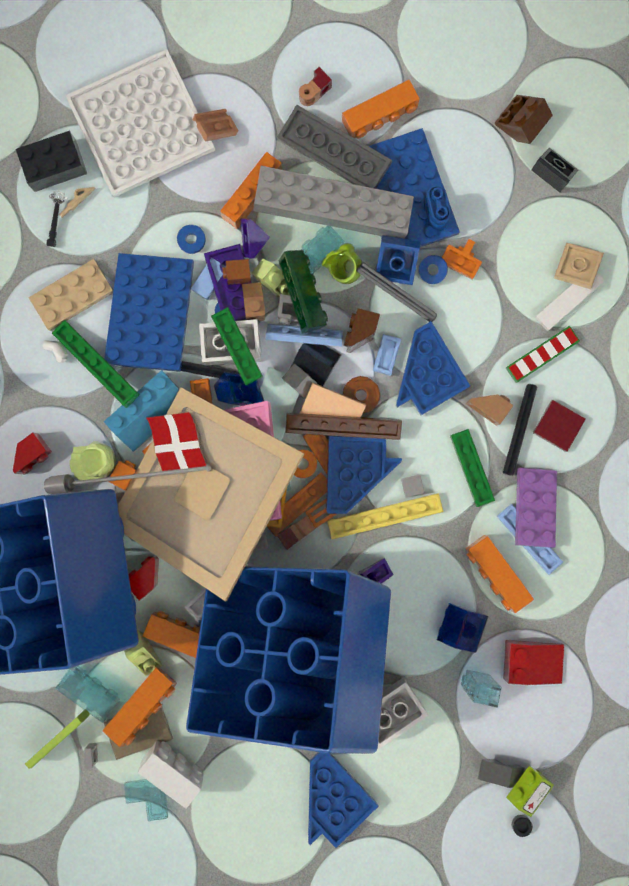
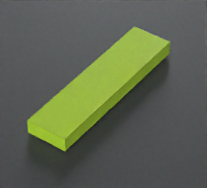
M85 709L25 763L28 769L34 767L90 716V713Z

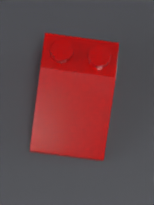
M506 640L503 679L508 684H562L564 644Z

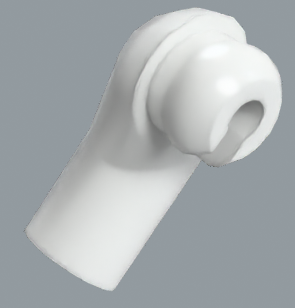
M45 340L43 349L53 351L57 362H66L68 354L65 347L61 343Z

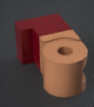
M320 67L314 71V78L308 84H304L299 88V99L304 106L313 105L332 88V79Z
M306 516L278 534L277 537L286 550H288L316 528Z

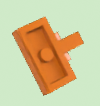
M468 239L464 248L459 246L458 249L448 245L442 256L447 266L473 280L482 261L474 258V253L471 252L475 242Z

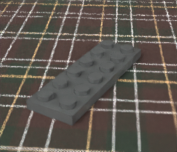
M299 105L295 106L277 136L281 142L355 185L376 189L392 164L391 159Z

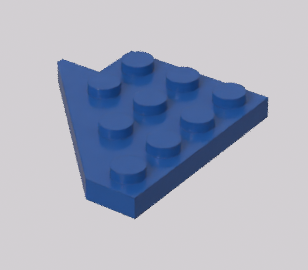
M432 321L414 331L396 402V407L398 408L411 400L421 416L470 387L469 382Z
M328 437L326 514H347L402 462V458H386V439Z
M318 752L310 759L308 844L311 845L323 834L337 848L379 806L331 753Z

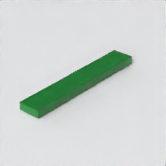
M66 320L52 332L64 347L125 408L140 395Z

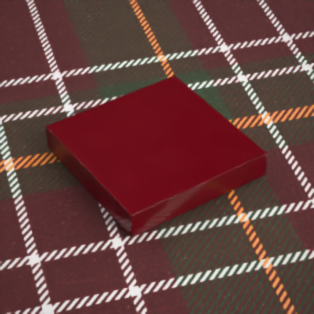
M551 400L533 434L564 452H568L586 419L558 402Z

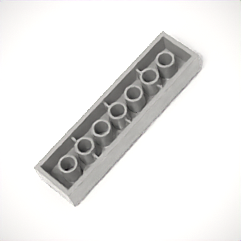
M261 166L253 211L378 236L385 235L404 239L408 234L414 196Z

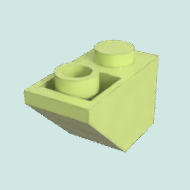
M262 259L251 274L277 297L280 298V294L289 295L282 271L275 264Z
M137 630L138 645L124 650L126 658L146 676L152 673L155 668H160L162 663L148 639L143 637V634Z

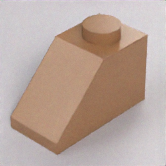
M261 282L242 284L246 320L257 319L258 321H264L265 308Z
M498 394L471 398L466 402V405L496 426L501 424L513 407L509 398L504 395L499 396Z

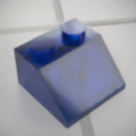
M449 603L445 610L442 625L438 631L437 641L455 649L476 653L488 616Z

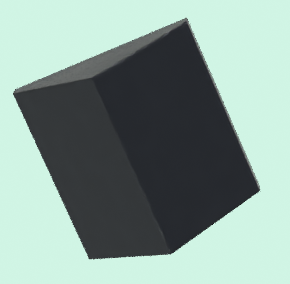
M549 147L539 157L531 171L561 193L578 172V169Z
M303 343L291 367L294 364L297 365L318 385L324 386L339 361L341 354L325 345Z

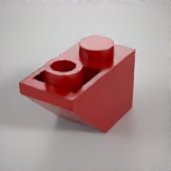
M32 432L17 443L13 465L14 474L25 475L33 469V465L48 459V454L52 451L39 433Z
M148 556L141 562L142 567L138 571L134 569L129 573L131 592L139 601L148 595L158 584L159 558L157 556L152 558Z

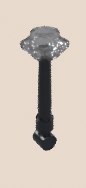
M53 191V194L49 195V198L55 203L49 239L46 242L49 247H56L55 238L57 236L59 206L68 199L64 197L65 193Z

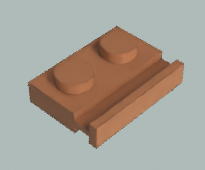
M226 109L194 114L192 120L196 121V127L205 142L237 135L239 130L230 115H227Z

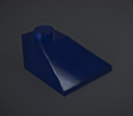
M224 372L214 384L217 400L220 402L239 406L264 402L258 380L246 386L240 374Z

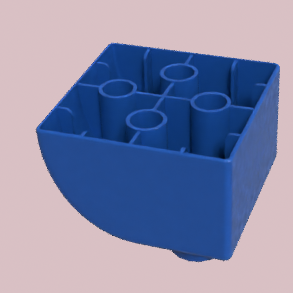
M113 489L40 495L0 504V675L70 669L138 645L139 638L135 619L136 602L131 593L123 542L124 525L119 516L117 497Z
M244 567L227 601L206 589L186 723L187 731L201 735L322 753H375L378 749L391 589L386 585L348 570Z

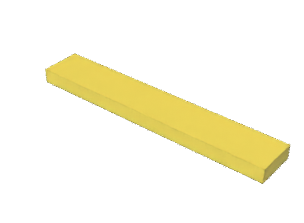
M439 493L328 520L327 523L331 539H336L441 513L443 508Z

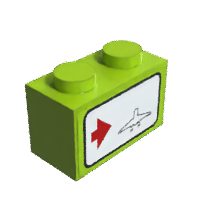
M528 766L506 798L519 811L532 817L554 784L541 772Z

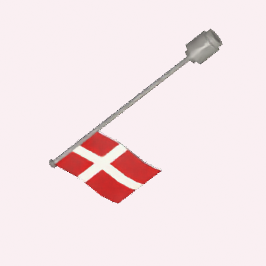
M190 412L148 417L146 419L152 430L155 453L162 471L74 481L69 474L50 476L44 481V489L47 494L70 493L75 488V485L203 470L209 472L211 471V465L206 463L201 451L197 426Z

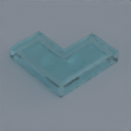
M147 779L124 783L126 804L146 802L148 821L168 818L166 794Z

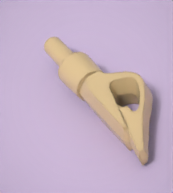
M96 188L76 189L74 199L67 204V207L59 215L63 218L70 210L73 211Z

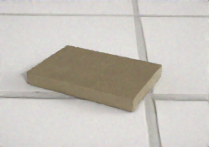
M162 707L156 714L152 713L150 715L148 724L134 734L136 738L129 746L119 747L109 738L116 760L151 748L157 740L161 743L162 741L167 742L173 739ZM113 718L104 722L105 727Z

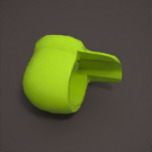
M345 243L338 250L327 254L323 259L322 266L329 270L331 276L337 282L351 284L361 276L357 272V268L362 263V260L356 254L354 246L351 243Z

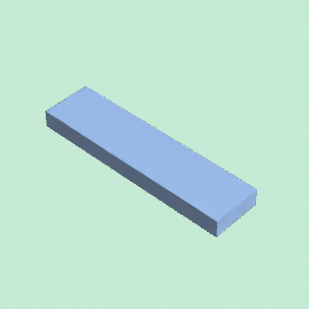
M268 324L266 340L342 347V330L320 328L302 334L299 326Z
M510 504L496 517L515 537L516 508L513 504ZM523 546L548 575L563 563L551 548Z

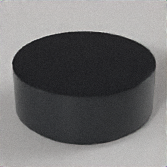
M525 815L515 816L511 823L513 831L519 837H526L532 832V823Z

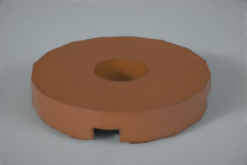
M354 377L343 388L342 395L366 404L362 414L371 412L376 408L380 400L378 385L368 377ZM359 390L365 391L366 399L358 400L356 392Z

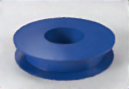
M186 225L177 234L179 247L188 254L198 253L205 245V234L196 225ZM195 235L196 242L193 244L187 243V236Z
M438 255L427 256L419 265V275L428 284L441 282L448 272L446 261ZM429 265H437L438 273L436 275H431L428 272Z

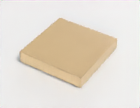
M566 243L554 279L591 289L604 253Z

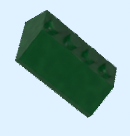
M303 250L285 251L278 261L301 333L304 334L325 327L328 317L320 304L322 303L321 295L319 292H316V279L314 274L310 273L308 255H305Z

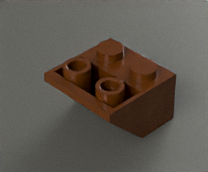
M516 95L495 121V125L515 141L531 144L553 114L545 98Z
M357 308L356 314L352 313L349 328L352 331H347L344 346L347 347L346 352L351 353L373 340L380 317L379 313Z

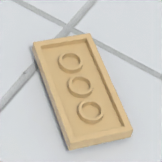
M92 259L30 296L29 299L46 328L51 331L64 320L71 319L113 294V289L97 262Z

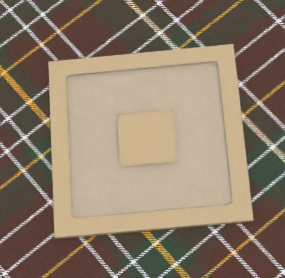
M180 388L166 415L190 412L197 426L201 451L206 463L211 465V471L203 470L132 478L118 505L119 516L122 519L126 536L224 601H227L299 466L304 453L191 392ZM154 441L151 442L135 474L162 471L155 453Z

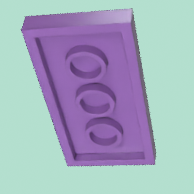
M530 468L517 469L515 545L555 548L557 471Z

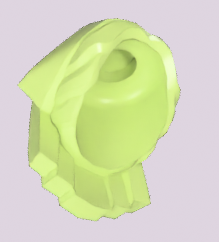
M93 441L88 446L73 447L70 469L79 481L107 478L116 467L113 449L106 444Z

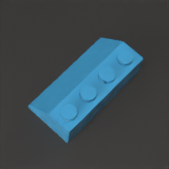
M161 370L137 391L140 395L127 408L123 405L120 406L104 423L134 452L152 436V430L146 418L166 415L180 389Z

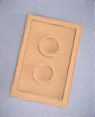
M312 383L299 413L361 417L366 404Z

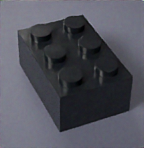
M70 130L16 149L26 182L34 192L87 174L78 144Z

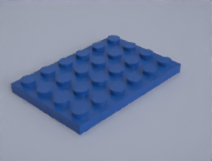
M423 128L369 146L392 160V164L376 189L414 196L408 234L404 239L420 241V247L460 233L452 209L450 219L443 229L436 230L429 224L424 204L427 192L434 185H440L443 188L444 186Z
M118 253L104 357L111 366L181 372L194 268L193 259Z

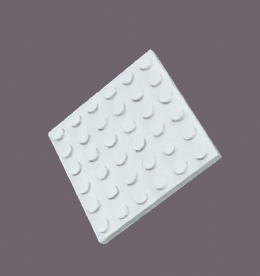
M167 49L66 95L68 103L113 197L215 151L212 141L205 142L196 127V121L192 120L194 114H198Z

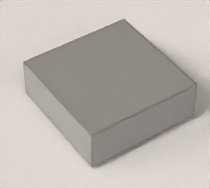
M420 475L401 479L405 498L424 494Z
M89 743L84 748L85 769L93 768L98 762L97 744Z

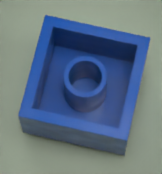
M382 235L376 271L391 282L413 285L420 241Z

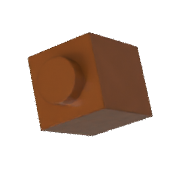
M249 259L226 261V267H222L223 279H227L228 285L250 283Z

